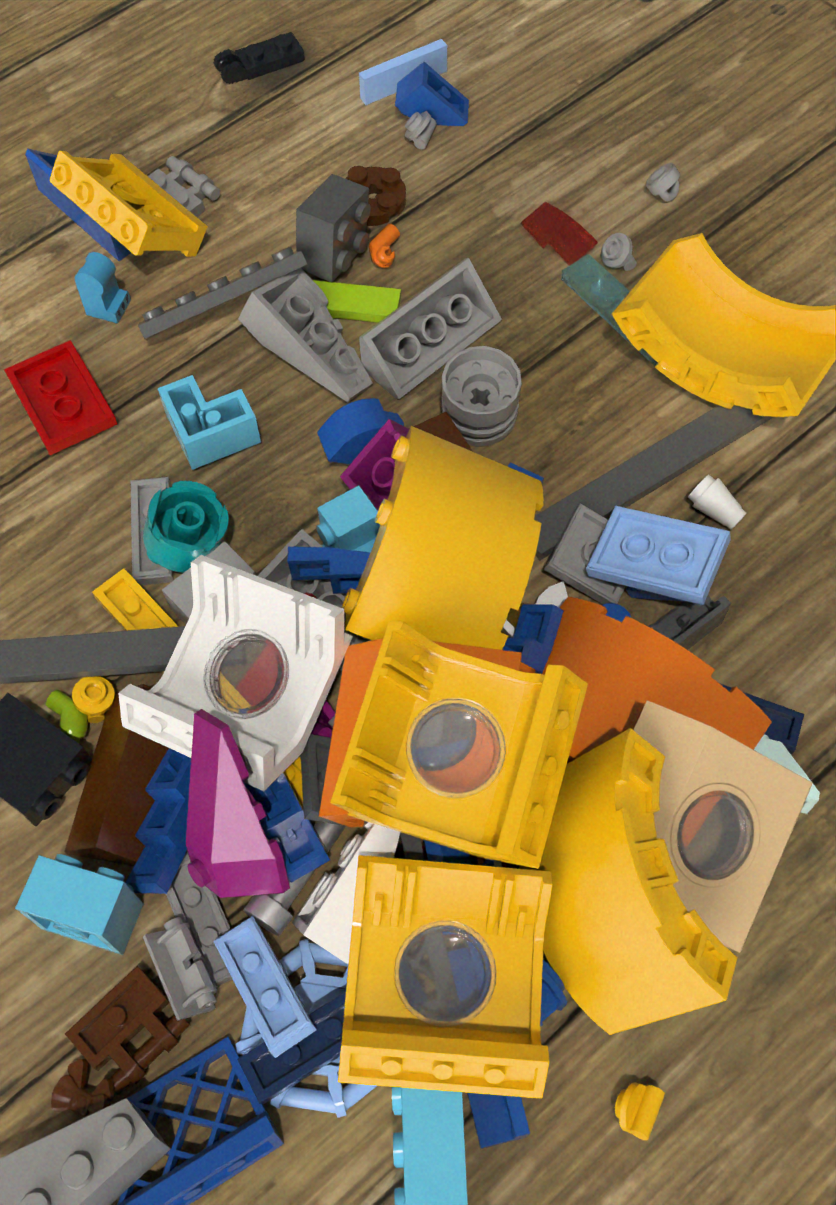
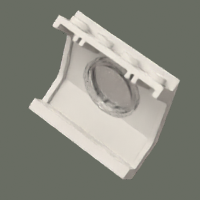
M200 555L191 562L192 613L161 679L148 691L129 684L118 693L122 726L191 758L194 713L203 709L229 725L249 773L248 779L243 782L265 791L303 753L353 636L344 633L343 608Z

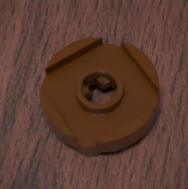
M354 166L348 170V176L345 179L368 187L369 194H376L373 199L368 196V204L371 206V211L367 220V226L383 225L389 222L390 216L396 213L399 216L403 212L406 205V187L397 169L392 167Z

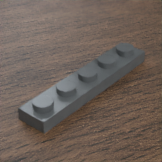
M291 246L272 254L271 256L274 261L261 267L259 261L241 268L239 271L242 276L228 281L226 276L207 284L209 291L196 296L195 292L191 291L174 299L177 306L166 311L163 310L162 306H158L143 313L144 321L139 322L138 327L144 339L307 265L302 251L297 250L293 252Z

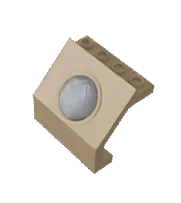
M647 700L634 731L666 756L660 780V810L654 813V823L657 838L665 839L670 860L679 879L673 886L687 911L695 909L710 931L724 946L740 953L813 783L721 731Z

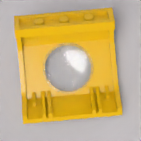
M389 621L330 803L348 811V816L481 858L539 869L588 683L564 665L548 664L545 674L518 671L444 648L405 622Z
M358 855L338 1082L542 1099L550 1062L548 1046L541 1044L540 1020L544 931L553 886L551 871Z

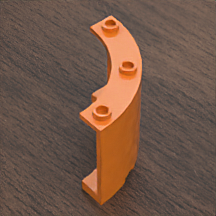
M568 596L560 606V609L564 610L552 651L542 674L546 673L548 664L564 665L588 683L567 764L627 729L631 728L634 730L647 700L707 724L753 750L772 723L769 717L740 689L732 687L728 691L711 677L715 671L714 668L656 630L628 616L620 622L606 615L608 611L605 606L587 600ZM725 791L705 793L689 805L679 824L678 845L686 848L691 846L726 793Z

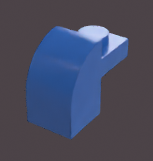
M367 398L351 402L335 411L317 433L329 462L351 464L388 419L404 426L403 420L398 413L384 411L379 399Z

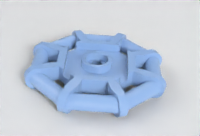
M308 939L300 940L298 947L279 960L287 977L303 966L306 977L300 981V984L294 990L308 1015L346 992L348 964L318 944L309 943ZM315 962L345 966L347 969L343 978L316 974ZM247 1006L241 1038L236 1043L237 1054L242 1055L264 1043ZM340 1057L312 1074L328 1077L330 1092L300 1088L294 1085L271 1099L270 1104L277 1109H280L281 1106L336 1113L337 1118L346 1116V1111L377 1087V1085L349 1083L343 1088L342 1084L338 1082Z

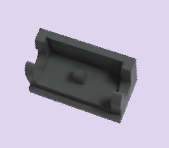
M708 595L704 605L683 601L656 623L650 624L648 627L688 650L723 623L731 602L724 595L716 602Z

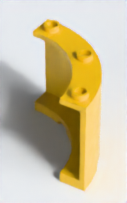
M703 233L673 240L612 313L620 329L638 351L643 348L658 362L655 368L674 383L690 393L724 408L732 409L736 405L752 409L753 415L771 417L798 416L836 360V305H798L773 298L756 290L737 277L723 264L709 246Z
M411 426L407 436L400 435L393 448L391 458L395 459V469L389 498L382 501L375 518V523L380 524L357 588L356 590L352 588L348 590L341 607L346 614L345 630L373 641L384 638L389 621H401L431 641L503 650L508 635L501 633L510 608L519 610L538 546L542 523L534 520L536 511H540L543 507L542 483L536 478Z
M631 728L566 765L539 869L519 865V869L551 871L553 886L545 924L543 952L574 1001L609 1035L726 1001L738 958L710 931L695 909L687 911L673 886L679 879L670 860L665 839L657 838L654 823V813L660 810V780L666 756Z

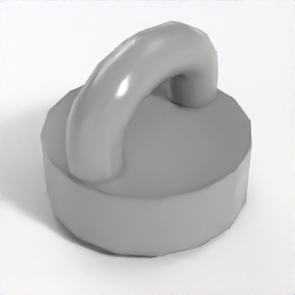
M667 163L650 175L646 181V186L652 195L659 194L664 201H672L678 195V179L681 174L673 163Z

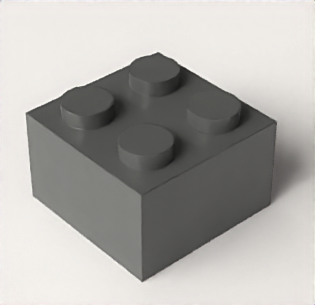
M331 174L296 209V251L301 250L307 262V265L301 267L303 271L333 282L342 271L345 272L349 268L351 261L359 253L365 251L369 241V234L366 233L367 220L371 211V206L368 204V187Z

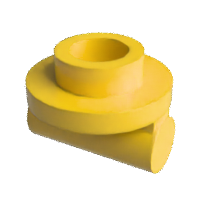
M101 676L80 679L72 690L74 706L78 711L87 715L89 723H99L105 719L104 713L111 708L115 698L112 684Z
M633 1082L627 1089H623L619 1093L615 1104V1115L619 1119L621 1129L639 1139L649 1140L665 1092L653 1085L645 1086L637 1082Z

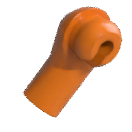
M387 224L369 243L372 261L381 268L391 266L395 259V251L392 252L390 246L399 238L400 232L393 224Z

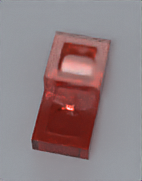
M547 202L540 205L521 222V225L543 249L550 244L571 268L598 243L578 222Z

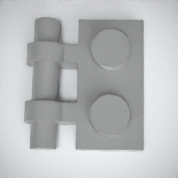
M174 156L169 157L166 161L167 168L172 172L166 175L160 169H157L148 176L196 217L205 211L202 200L206 196L213 201L220 196V189L214 185L211 178L205 174L199 175L194 171L190 163L184 159L179 160ZM188 182L192 186L189 189H185L182 185Z

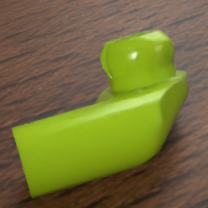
M58 689L54 690L48 696L46 706L61 716V731L79 744L80 738L86 735L88 717L76 709L72 698Z

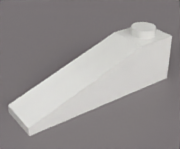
M364 821L363 826L367 829L363 836L357 834L341 850V857L338 861L340 868L335 874L329 875L326 872L324 873L292 921L304 936L348 965L358 855L394 858L400 836L399 831Z

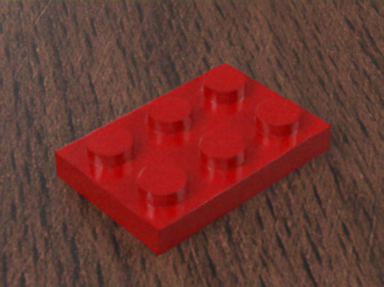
M71 340L4 369L50 456L118 424L112 410Z

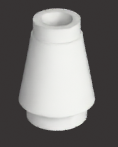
M709 474L688 496L694 502L692 507L722 525L727 526L730 530L747 514L719 478L715 480Z

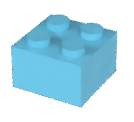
M57 854L55 860L39 855L15 909L42 930L123 955L143 907L142 901L133 892V887L123 882L125 876L104 867H99L97 873L82 869V862L63 854Z

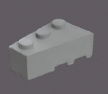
M125 1098L1 1157L0 1205H111L160 1160L170 1148L145 1114Z

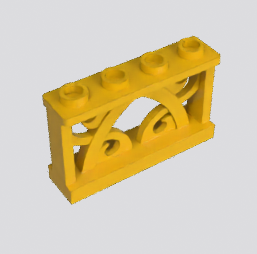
M59 151L57 154L50 182L134 255H143L144 251H181L186 257L197 255L208 226L123 155L111 153L108 160L73 157L67 151Z

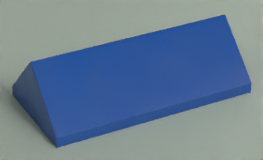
M27 149L25 156L38 190L115 259L121 261L132 252L50 182V176L57 155Z

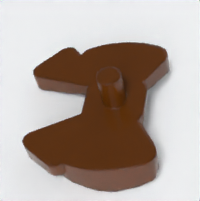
M79 1059L69 1064L67 1068L69 1075L61 1077L52 1092V1110L55 1112L71 1110L83 1118L110 1106L114 1099L113 1081L110 1078L103 1079L93 1092L84 1088L88 1069V1061L86 1059Z

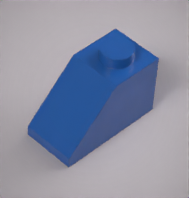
M421 63L397 83L395 106L403 115L410 118L416 112L421 114L427 111L431 118L435 119L436 125L464 126L468 123L469 100L427 63Z

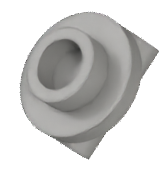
M427 111L421 114L419 112L414 113L405 124L407 129L405 137L409 141L413 140L416 148L425 149L436 127L435 119L431 118Z
M615 233L608 237L601 251L603 263L614 269L622 266L625 271L634 269L637 262L632 255L633 246L631 239L623 233Z

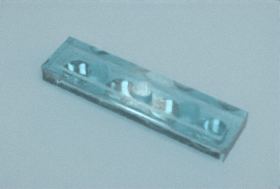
M589 254L563 269L561 280L632 345L612 316L613 311L630 291ZM643 348L639 351L654 366L657 365L658 362Z

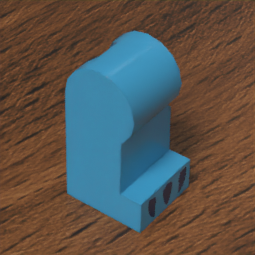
M91 252L85 258L84 266L79 269L74 277L86 315L119 323L131 301L129 292L119 289L114 274L116 272L114 263L103 254Z

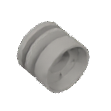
M476 346L457 352L446 363L442 374L441 414L444 412L448 413L469 445L474 447L493 445L504 440L513 430L518 416L522 385L520 370L514 360L499 349L488 346Z

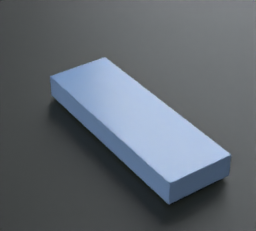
M440 39L359 72L360 99L365 105H368L396 93L397 83L423 62L427 63L439 75L447 72V44Z
M253 916L213 941L264 1042L275 1058L316 1031L307 1011Z

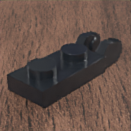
M292 32L248 45L247 47L235 50V52L230 49L224 50L222 53H217L214 56L213 63L216 69L221 72L220 75L226 84H233L234 82L237 83L246 79L251 80L303 62L305 56L304 50Z

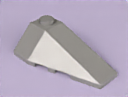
M302 268L283 275L253 291L238 320L261 345L346 402H349L371 387L373 382L355 349L347 346L341 335L343 330L341 323L338 319L333 320L326 307L329 301L324 292Z

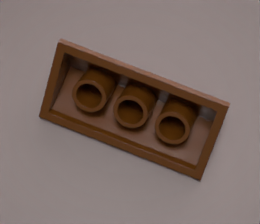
M145 684L137 686L146 691L151 689V687ZM116 692L113 705L106 712L64 852L67 855L135 866L145 848V845L135 835L155 801L145 789L169 748L122 726L119 692Z

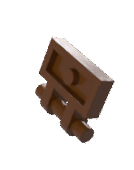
M136 966L72 1026L65 1035L95 1070L99 1071L111 1059L115 1061L120 1068L110 1079L113 1081L114 1092L119 1095L131 1082L137 1084L147 1074L145 1069L164 1050L169 1053L179 1043L177 1038L190 1024L186 1019L177 1021L175 1015L165 1025L159 1020L156 1015L170 1002L147 975ZM145 1027L152 1037L135 1054L131 1055L124 1046Z

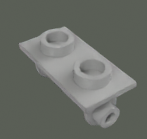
M177 917L164 924L165 930L145 934L143 939L177 1021L216 1009L214 1004L217 1000L214 994L217 992V988L212 984L203 961L194 962L192 958L198 953V950L189 931V924L183 923L181 917Z

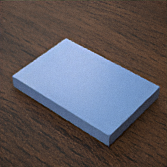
M615 506L586 567V571L589 577L704 605L730 543V531Z

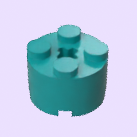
M179 481L173 483L172 487L162 491L160 489L154 494L148 507L143 531V541L147 550V556L153 563L175 572L184 573L191 567L193 560L200 555L206 556L223 542L228 527L229 515L225 505L224 507L216 498L217 494L211 488L198 482Z

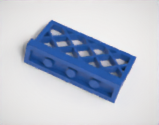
M226 1037L127 1098L141 1111L149 1113L148 1120L154 1128L158 1116L181 1122L172 1148L165 1154L169 1157L163 1175L152 1183L138 1179L120 1196L117 1205H190L284 1144L264 1105L259 1104L237 1060L240 1057L229 1037ZM226 1054L232 1065L226 1087L204 1082L209 1064ZM197 1072L195 1079L188 1078ZM238 1079L244 1091L235 1089ZM177 1084L192 1087L184 1113L162 1108L168 1089ZM201 1089L223 1095L215 1121L192 1116ZM232 1097L250 1101L256 1113V1117L239 1128L224 1124ZM152 1099H154V1102H153L152 1105L146 1104L147 1102H149V1101H151ZM189 1124L212 1129L207 1147L196 1155L181 1151ZM221 1132L229 1133L219 1140ZM178 1159L185 1160V1162L175 1167ZM134 1186L142 1188L141 1190L131 1195Z

